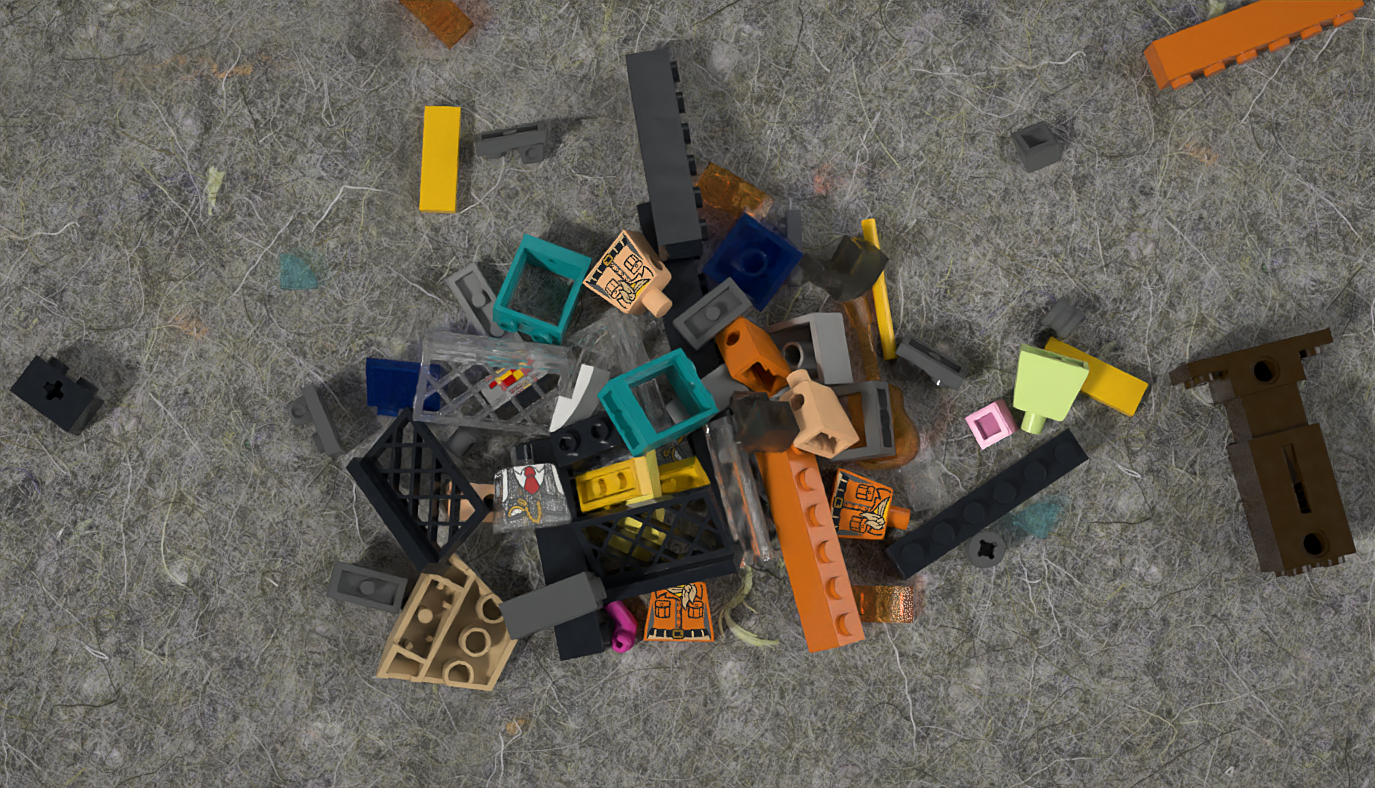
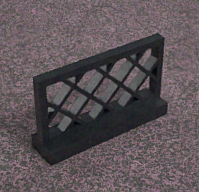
M406 406L363 458L354 457L346 466L350 475L419 573L444 575L452 566L448 559L491 512L413 407ZM410 422L414 427L413 443H402L403 429ZM392 448L390 469H384L378 458L386 449ZM402 448H412L411 469H401ZM423 448H430L433 452L432 469H421ZM400 474H410L409 495H403L399 490ZM421 474H431L430 495H419ZM441 474H449L452 478L451 495H440ZM419 500H429L428 521H421L418 517ZM440 500H451L449 522L438 521ZM461 500H468L475 509L465 522H459ZM438 526H449L448 542L441 549L437 543Z
M710 484L573 519L571 524L595 576L600 577L607 595V598L601 600L603 604L737 573L744 555L740 541H734ZM704 498L709 510L706 517L686 509L688 502ZM664 508L676 514L672 525L670 526L651 517L654 510ZM631 517L641 522L642 525L638 533L635 534L618 526L619 520ZM680 517L700 525L695 537L675 528ZM596 525L609 531L605 541L602 542L589 536L586 527ZM646 525L666 534L661 545L641 536ZM706 528L720 535L723 543L712 546L699 539ZM612 534L632 542L628 553L608 545ZM670 537L690 545L688 551L681 554L665 547ZM636 545L656 554L654 560L644 562L631 555ZM603 553L623 562L621 567L606 571L601 561Z

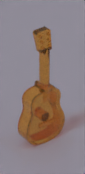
M858 295L845 299L843 301L844 308L852 328H855L866 375L865 382L872 380L881 381L870 324L873 323L867 297ZM888 384L896 455L855 461L857 465L864 469L876 471L895 470L910 463L919 452V432L905 411L903 393L896 385ZM861 395L849 396L848 407L852 415V426L860 439L851 445L850 449L867 447Z

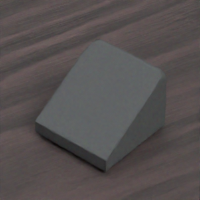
M1044 121L1011 134L1014 145L1028 173L1059 161V143Z

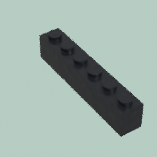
M667 48L625 55L627 74L660 262L703 255L702 241L709 240L706 219H698L697 209L703 208L700 186H692L691 176H697L694 154L687 155L685 145L691 144L688 123H681L680 114L685 113V105L682 91L675 92L674 83L680 82L677 61L670 62Z
M1067 428L881 551L899 578L907 580L1088 460L1089 457L1070 429Z
M551 438L518 444H529L531 447L532 459L521 460L522 466L545 464L552 495L547 463L554 495H556L550 463L555 466L565 496L568 521H566V513L564 516L565 521H563V516H561L562 521L560 522V515H558V526L557 515H555L556 527H554V516L552 515L553 527H551V517L549 514L550 527H548V517L545 513L547 526L545 528L543 513L544 528H542V520L540 529L539 523L537 524V529L536 523L534 525L545 585L548 586L582 572H593L571 525L574 518L585 516V514L578 515L576 500H579L576 480L571 479L569 470L558 468ZM557 492L560 511H562L560 496ZM561 495L563 511H565L563 496ZM555 499L557 511H559L557 499ZM597 610L554 626L560 661L606 652L604 644L611 643L607 622L600 623Z

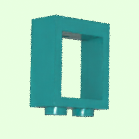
M524 234L494 303L493 322H496L498 327L507 332L516 333L520 331L531 335L534 341L542 345H551L552 343L560 346L585 285L582 282L591 272L592 258ZM527 263L575 280L556 326L508 308Z
M682 348L610 379L597 394L634 458L640 457L705 425L719 411L715 405L713 395L704 387L696 373L693 362L686 357ZM665 374L689 413L690 418L656 433L631 389Z

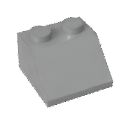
M813 312L761 328L769 334L792 372L805 369L811 381L829 388L853 384L842 313ZM789 384L771 398H780V396L791 389Z

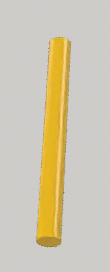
M874 218L861 221L883 357L884 361L898 359V355L895 354L897 348L876 222Z

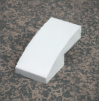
M581 364L572 399L559 396L549 431L554 432L589 418L600 401L597 394L608 382L611 372Z

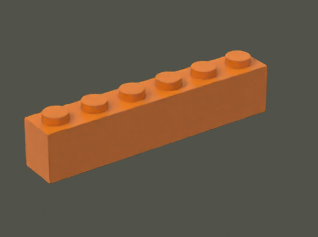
M1259 0L1155 40L1144 51V55L1159 89L1162 90L1172 86L1173 90H1178L1191 84L1193 77L1204 74L1206 78L1212 77L1226 69L1225 65L1235 61L1238 65H1243L1258 57L1257 53L1269 49L1270 53L1277 52L1291 44L1290 40L1299 36L1304 41L1322 33V28L1331 24L1335 28L1344 26L1355 20L1354 14L1364 6L1363 0Z
M788 427L751 439L809 653L837 648L865 639L815 454L796 448Z

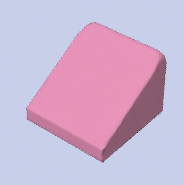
M999 399L965 418L981 449L1019 430L1003 399Z

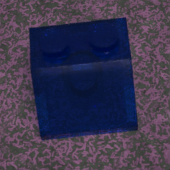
M745 205L704 261L702 271L720 284L731 277L753 304V307L762 312L803 257L804 253L776 226Z
M366 358L367 406L377 410V416L397 418L399 412H402L406 406L413 407L422 420L426 422H434L435 416L444 417L449 374L441 365Z

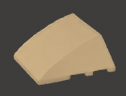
M454 553L448 559L452 566L444 575L421 573L388 636L375 675L376 677L492 691L518 639L511 640L498 605L503 601Z

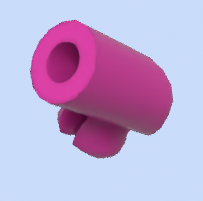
M621 600L609 602L604 606V609L615 621L611 646L614 651L625 653L634 646L638 622Z

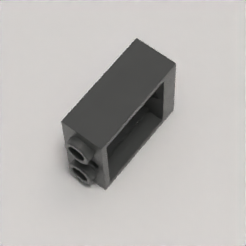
M872 380L830 387L837 398L861 395L867 447L844 450L832 459L815 454L818 466L896 455L888 383Z
M582 572L498 605L511 640H516L604 608L601 600L607 598L600 577H593L590 572Z

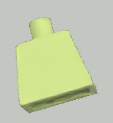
M1021 343L1013 407L1026 411L1021 424L1022 430L1041 435L1046 418L1057 421L1065 419L1088 376V362Z

